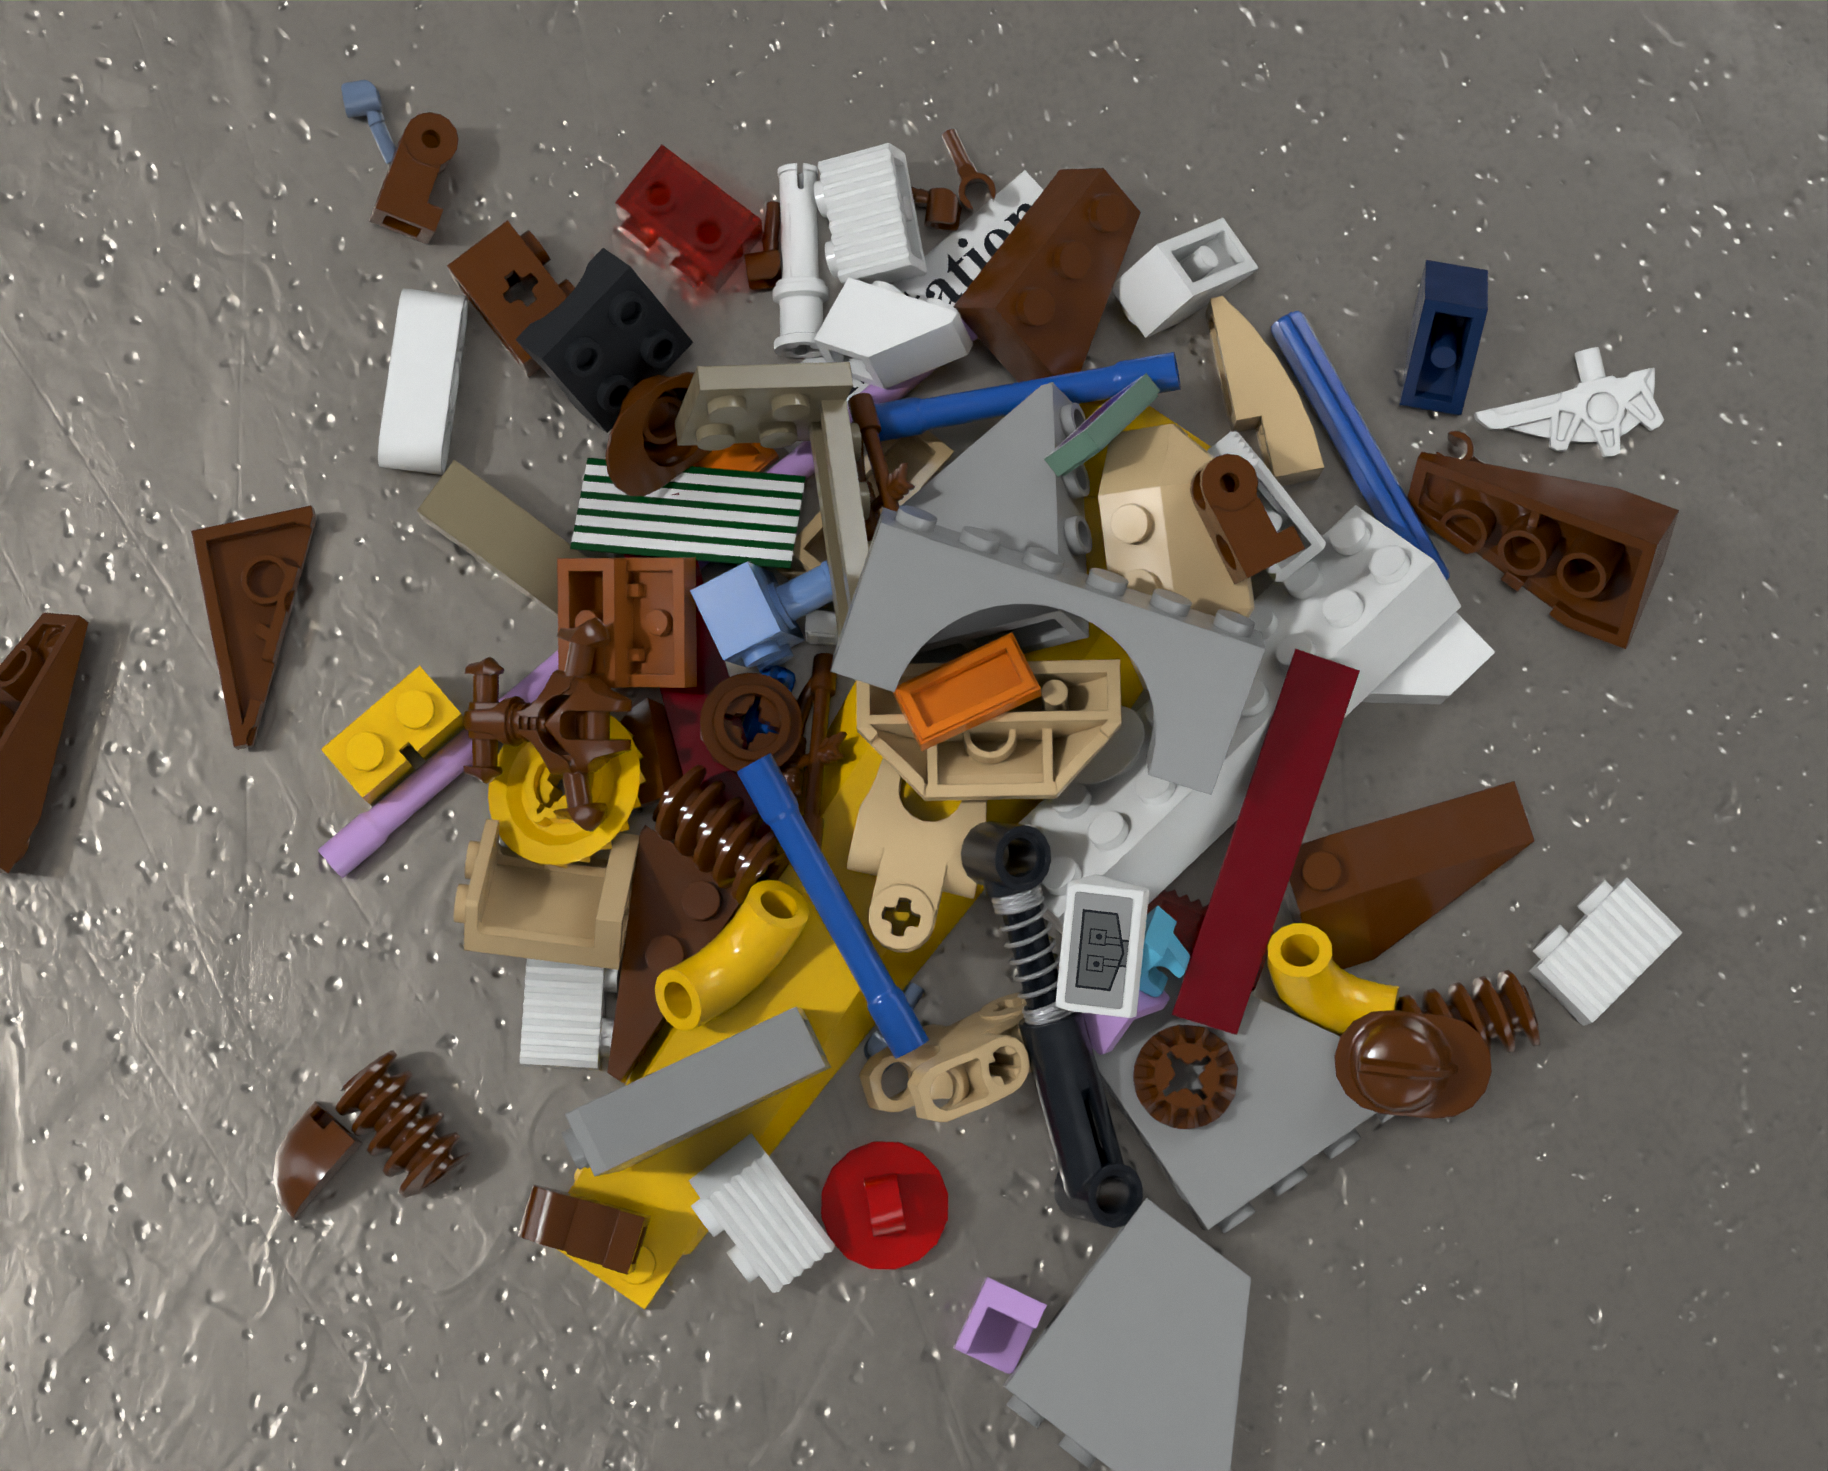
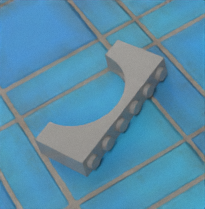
M901 505L897 512L887 508L882 509L833 655L831 672L895 692L902 674L920 648L943 628L964 616L979 610L1010 604H1034L1064 610L1084 618L1110 635L1126 651L1141 673L1153 705V728L1146 755L1148 775L1212 795L1265 651L1262 632L1254 629V621L1228 610H1217L1216 616H1212L1191 609L1192 602L1189 599L1172 591L1154 589L1153 594L1148 595L1127 588L1129 583L1127 579L1108 570L1091 568L1088 575L1063 567L1065 560L1062 557L1044 549L1028 547L1024 554L1000 546L1001 539L998 536L980 528L964 526L960 533L936 525V516L916 507Z

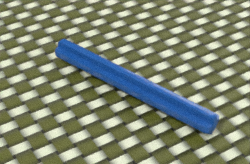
M1294 311L1282 316L1271 326V334L1375 519L1435 560L1445 579L1448 580L1450 572L1305 315L1301 311Z

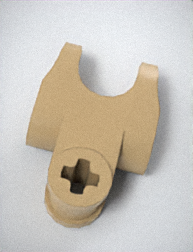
M883 758L873 785L859 808L848 856L847 869L877 876L869 908V924L873 935L884 948L893 952L909 953L921 948L929 940L934 930L942 892L974 899L978 884L967 876L962 866L961 849L969 831L979 823L986 822L988 800H962L958 809L948 818L937 822L922 821L913 817L903 807L900 799L903 778ZM900 902L911 903L912 915L920 918L918 927H907L903 936L893 935L891 922L884 920L886 910L891 912L897 911Z
M1020 992L1000 997L984 1005L980 1011L952 1025L931 1024L924 1026L923 1029L929 1041L897 1059L894 1058L889 1047L871 1056L859 1074L869 1108L886 1112H900L915 1105L917 1118L936 1122H948L986 1107L1014 1093L1022 1086L1028 1073L1032 1072L1028 1052L1025 1049L1019 1028V1021L1024 1018L1022 1009L1027 1004L1026 1000L1018 997ZM900 1062L908 1072L907 1088L888 1098L882 1090V1074L890 1064ZM935 1099H950L947 1104L940 1108L933 1102Z

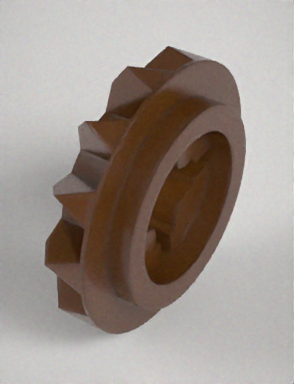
M741 673L723 680L709 693L700 711V739L710 752L713 761L732 770L736 775H738L737 771L769 753L772 754L778 767L781 766L796 750L802 734V715L795 697L781 682L764 674ZM754 699L759 700L757 711H759L758 722L767 725V729L777 731V734L769 731L767 734L757 733L752 742H749L747 748L743 749L742 729L732 725L733 721L726 720L724 717L730 719L733 716L744 717L748 709L752 707Z
M1178 1024L1163 1029L1153 1035L1143 1045L1136 1058L1133 1071L1136 1095L1147 1113L1166 1126L1177 1129H1195L1208 1125L1226 1111L1236 1095L1238 1067L1228 1044L1205 1027ZM1169 1052L1175 1060L1180 1059L1185 1065L1192 1064L1194 1061L1200 1062L1205 1057L1208 1059L1209 1063L1202 1067L1204 1071L1197 1077L1198 1083L1202 1087L1200 1091L1206 1097L1204 1100L1197 1093L1193 1094L1187 1088H1183L1178 1092L1174 1090L1169 1095H1164L1162 1091L1170 1086L1169 1082L1176 1075L1174 1069L1170 1066L1172 1062L1167 1057Z

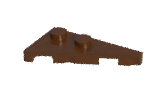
M311 505L191 531L233 746L237 750L253 747L316 523L315 510Z
M646 825L639 835L607 1070L608 1074L622 1083L627 1081L667 1021L660 1012L656 1001L655 984L657 977L662 971L693 956L716 938L741 907V904L734 901L731 895L732 887L728 889L719 888L712 879L713 871L709 873L700 872L693 863V856L686 857L680 855L676 851L674 843L663 840L657 835L656 831Z

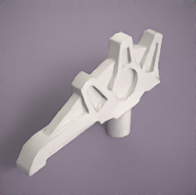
M1599 347L1574 353L1581 383L1577 384L1575 388L1550 396L1474 413L1475 420L1487 430L1500 431L1509 429L1549 439V448L1556 452H1565L1570 442L1596 443L1602 456L1608 458L1620 453V436L1628 433L1639 423L1649 431L1660 427L1664 418L1653 399L1655 368L1631 372L1623 378H1616L1613 375L1606 377Z

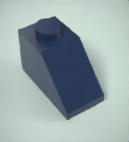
M1431 260L1425 261L1413 312L1400 393V405L1462 415L1488 312V270Z

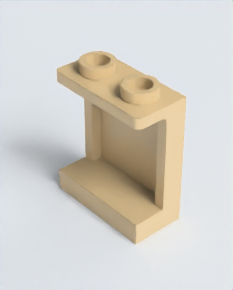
M486 819L481 841L470 840L465 861V879H471L470 884H459L455 897L453 920L456 923H464V950L619 970L626 938L639 835L618 833L612 841V849L610 850L608 860L591 858L590 863L579 861L570 863L567 869L555 865H544L543 867L519 856L509 847L501 846L499 844V820Z

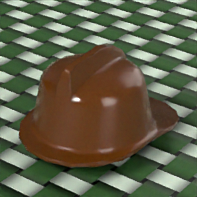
M684 372L672 377L656 375L641 380L630 389L622 401L619 417L609 434L605 454L607 473L614 486L629 496H646L659 490L687 468L695 465L712 452L700 449L697 445L677 444L675 420L695 372Z
M1396 1010L1370 1012L1350 1024L1340 1036L1334 1055L1336 1077L1345 1094L1362 1108L1389 1115L1431 1119L1455 1117L1472 1108L1486 1092L1492 1073L1490 1051L1481 1034L1465 1021L1446 1015Z

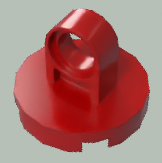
M873 1141L850 1150L832 1167L822 1189L821 1218L828 1236L847 1259L869 1269L896 1270L919 1261L938 1243L948 1221V1192L940 1171L921 1151L900 1142Z

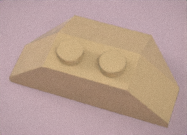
M1176 424L1120 432L1108 444L1098 493L1107 570L1127 579L1129 582L1127 588L1148 595H1152L1154 589H1164L1189 599L1192 602L1191 609L1212 616H1216L1217 610L1222 609L1236 612L1249 618L1255 609L1251 577L1234 585L1193 503L1190 493L1191 480L1195 472L1205 463L1214 459V457L1188 437V434ZM1130 658L1131 663L1137 673V676L1142 684L1143 689H1147V686L1141 673L1139 672L1134 661Z
M1120 659L1027 661L1041 688L1040 697L924 751H921L893 692L856 680L857 732L925 801L1058 798L1122 726ZM944 663L908 664L898 685Z

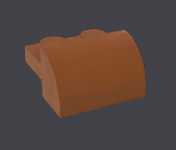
M696 557L557 558L558 632L560 628L578 627L587 620L596 617L607 627L611 642L608 646L595 648L591 676L598 677L610 688L697 687L696 602L690 590L696 588ZM558 638V670L564 671L570 642Z

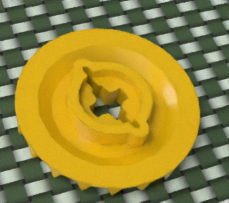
M610 715V738L630 739L631 751L610 759L597 772L588 773L593 803H606L608 807L604 822L593 832L582 829L569 819H557L553 811L567 808L566 796H562L563 792L557 787L563 776L554 777L551 775L541 755L531 742L524 741L517 747L503 745L498 754V766L502 767L503 772L489 783L488 803L491 819L499 820V836L503 842L519 856L543 867L544 865H555L566 869L570 863L578 861L590 863L591 855L600 850L612 849L611 841L620 831L630 830L628 819L634 808L641 807L638 792L640 784L646 782L640 770V760L643 758V755L634 744L632 739L634 735L615 717Z

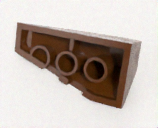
M1421 452L1417 458L1407 497L1423 524L1463 553H1477L1504 573L1501 580L1517 592L1521 587L1531 592L1552 608L1549 615L1567 628L1624 649L1630 644L1661 570L1679 510L1619 488L1427 452Z
M43 613L0 665V873L9 874L13 865L24 856L29 847V837L41 817L89 623L80 615Z
M1515 781L1301 844L1284 894L1293 923H1306L1322 930L1332 944L1333 961L1343 970L1374 960L1535 841Z

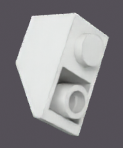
M848 277L814 338L826 362H850L853 379L883 389L969 354L973 346V342L961 320L960 313L949 303L937 298H929L925 302L904 295L898 288L887 282L874 281L873 284H869Z
M1455 612L1362 702L1442 704L1495 651Z

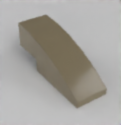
M456 460L452 461L417 509V513L422 521L470 553L477 562L558 618L557 558H587L578 550L570 549L571 545Z

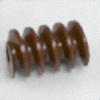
M696 765L674 782L662 796L652 817L653 821L656 822L655 830L657 835L663 840L671 841L675 839L674 846L680 855L686 857L694 855L693 863L700 872L709 873L713 871L712 879L719 888L728 889L732 887L731 895L734 901L742 905L753 885L764 880L777 881L790 861L785 852L781 854L776 852L779 841L773 830L762 838L757 836L763 823L759 812L753 813L742 822L738 820L745 805L744 800L740 796L734 797L723 806L719 804L726 789L722 781H715L704 790L700 788L707 774V769L703 765Z
M1510 970L1498 973L1496 990L1485 976H1481L1473 980L1471 996L1460 982L1449 985L1446 1002L1434 988L1424 991L1421 1009L1410 995L1399 997L1397 1011L1446 1015L1465 1021L1481 1034L1490 1051V1056L1492 1038L1496 1037L1499 1038L1508 1053L1515 1052L1517 1032L1520 1031L1525 1033L1533 1047L1540 1045L1538 1021L1526 987L1520 984Z
M391 1050L366 1066L342 1087L340 1091L345 1092L338 1101L335 1110L341 1116L360 1111L359 1116L352 1125V1132L356 1136L377 1132L369 1143L367 1151L373 1157L392 1152V1155L384 1165L383 1172L387 1177L408 1173L398 1191L402 1197L407 1198L420 1194L436 1184L461 1164L472 1152L453 1158L450 1152L460 1138V1135L456 1131L440 1137L436 1136L434 1132L444 1118V1114L439 1111L423 1117L420 1115L419 1110L429 1095L426 1091L409 1096L403 1093L413 1074L408 1070L390 1076L387 1070L397 1057V1053Z

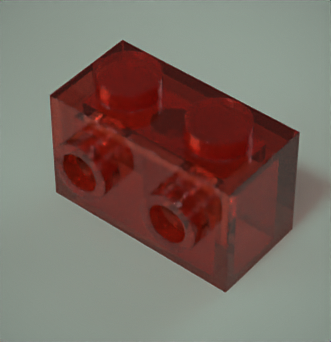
M662 144L615 202L618 218L623 221L619 226L621 232L643 250L649 251L654 245L673 259L668 265L670 269L683 281L696 289L704 283L718 293L745 259L744 254L750 253L763 236L762 220Z

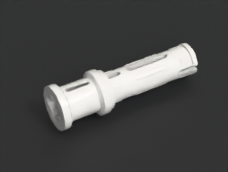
M797 163L785 164L778 168L782 279L778 280L773 288V301L780 306V337L774 340V351L776 354L788 358L822 356L814 338L823 324V303L829 300L828 286H826L824 280L819 278L817 204L814 196V183L817 181L818 168L807 163H803V173L798 176L799 188L797 185Z

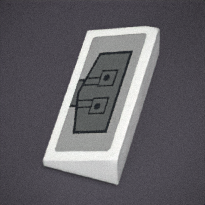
M1096 874L1072 880L1068 883L1056 1007L1068 1011L1133 1018L1137 1016L1150 889Z

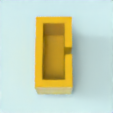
M419 665L321 750L359 795L373 806L416 770L400 751L411 744L426 761L464 729L463 715Z

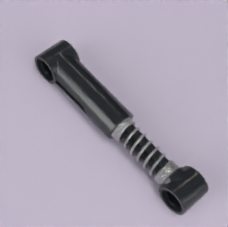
M996 821L979 823L969 831L963 841L961 849L962 866L971 880L976 884L984 886L986 896L992 898L991 902L995 908L994 912L1003 916L1004 924L1001 925L999 930L1008 934L1009 941L1004 944V947L1012 949L1014 957L1010 959L1009 964L1016 965L1018 971L1013 980L1021 982L1023 991L1018 994V997L1025 999L1027 1003L1022 1009L1024 1018L1019 1021V1028L1025 1049L1028 1052L1030 1068L1059 1169L1054 1183L1055 1200L1060 1210L1069 1217L1111 1228L1125 1226L1142 1203V1182L1136 1171L1130 1166L1124 1165L1084 1015L1082 1012L1068 1011L1056 1007L1059 972L1057 965L1060 962V956L1052 952L1056 945V939L1047 934L1052 927V923L1043 918L1047 911V906L1042 903L1044 896H1042V887L1039 886L1049 872L1051 863L1050 845L1045 835L1037 828L1028 825ZM1006 846H1008L1009 857L1004 866L1003 854ZM1100 1184V1192L1098 1197L1096 1198L1097 1188Z

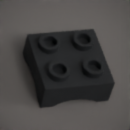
M602 248L587 264L584 275L571 294L549 314L530 323L515 339L556 382L574 407L606 433L613 428L619 417L622 401L630 389L641 380L656 375H663L693 343L691 338L632 267L605 248Z

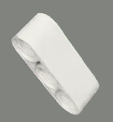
M403 288L396 317L379 436V467L444 474L450 449L467 329V296Z

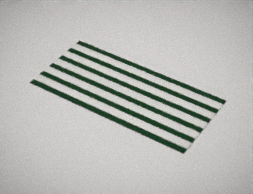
M587 458L570 549L665 558L696 557V560L734 564H743L748 561L757 566L791 568L806 476L691 466L653 493L646 496H629L614 486L607 473L606 459Z

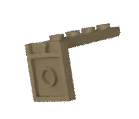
M850 362L697 366L675 420L678 445H697L700 449L715 451L728 448L734 443H760L763 447L774 449L790 446L796 441L811 442L838 637H840L872 542L867 541L864 521L869 518L870 514L869 488L866 482H859L856 461H859L861 456V432L857 423H850L847 398L853 387Z

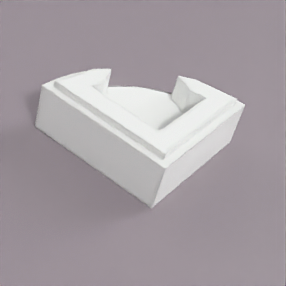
M815 610L806 615L805 636L809 644L837 646L839 637L835 612Z

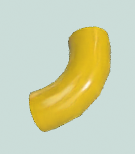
M764 880L753 885L733 919L716 938L693 956L662 971L657 977L655 984L656 1001L660 1012L667 1022L682 1031L693 1030L733 1008L761 985L784 960L808 920L810 911L803 895L794 887L781 881Z
M1292 923L1281 927L1272 935L1268 943V969L1275 990L1279 997L1300 1018L1341 1036L1354 1020L1370 1012L1397 1011L1400 987L1358 978L1341 969L1333 961L1332 944L1328 936L1318 927L1306 923Z

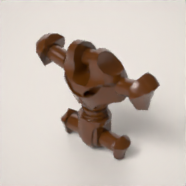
M596 617L587 620L578 627L560 628L557 637L570 642L565 670L554 671L541 694L532 703H526L524 699L518 696L505 698L499 702V674H503L505 670L492 657L469 664L465 668L464 673L473 674V702H469L468 711H465L463 716L464 728L468 730V738L472 739V765L463 766L464 773L478 778L485 784H489L503 772L502 767L498 766V740L504 745L517 747L524 741L531 742L541 755L551 775L554 777L563 776L567 808L553 811L557 819H569L582 829L590 832L596 830L604 822L608 807L606 803H593L588 773L597 772L610 759L631 751L630 739L610 738V712L632 711V700L613 691L598 677L590 675L595 648L608 646L611 642L607 627Z

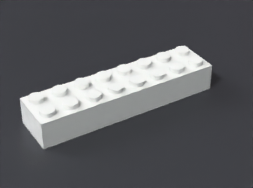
M1355 505L1322 536L1326 544L1320 553L1283 582L1274 581L1254 600L1255 609L1249 616V619L1255 622L1254 629L1262 632L1265 651L1212 795L1148 775L1146 755L1153 728V705L1150 698L1136 712L1144 724L1143 744L1137 756L1123 771L1106 781L1096 784L1084 785L1071 782L1058 798L1044 799L1018 823L1037 828L1045 835L1050 845L1051 863L1049 872L1039 885L1042 887V896H1044L1042 903L1047 906V911L1043 918L1051 922L1052 926L1062 934L1068 883L1072 880L1094 874L1150 889L1148 904L1154 900L1237 821L1295 648L1360 670L1344 716L1345 718L1462 607L1435 560ZM1006 846L1003 854L1004 866L1009 857L1008 846Z

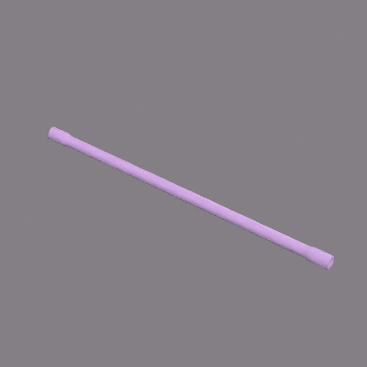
M962 320L971 340H976L978 338L977 335ZM937 368L887 389L870 384L860 393L871 394L874 404L901 400ZM848 407L850 423H852L853 420ZM801 442L766 473L806 476V481L815 473L811 442ZM698 560L700 570L710 561ZM558 650L501 697L499 702L514 696L524 699L526 703H532L536 700L552 673L558 670ZM464 729L370 810L359 814L318 849L319 853L342 879L381 847L394 830L463 773V766L472 765V739L468 738V730Z

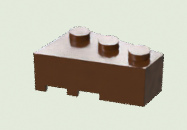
M1104 168L1060 169L953 306L960 313L962 320L1017 382L1081 371L1141 214L1140 210Z

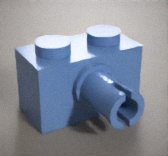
M827 560L780 586L773 572L747 561L690 590L722 659L746 668L757 666L759 672H763L775 665L779 666L790 660L794 656L791 647L805 641L796 620L833 601Z

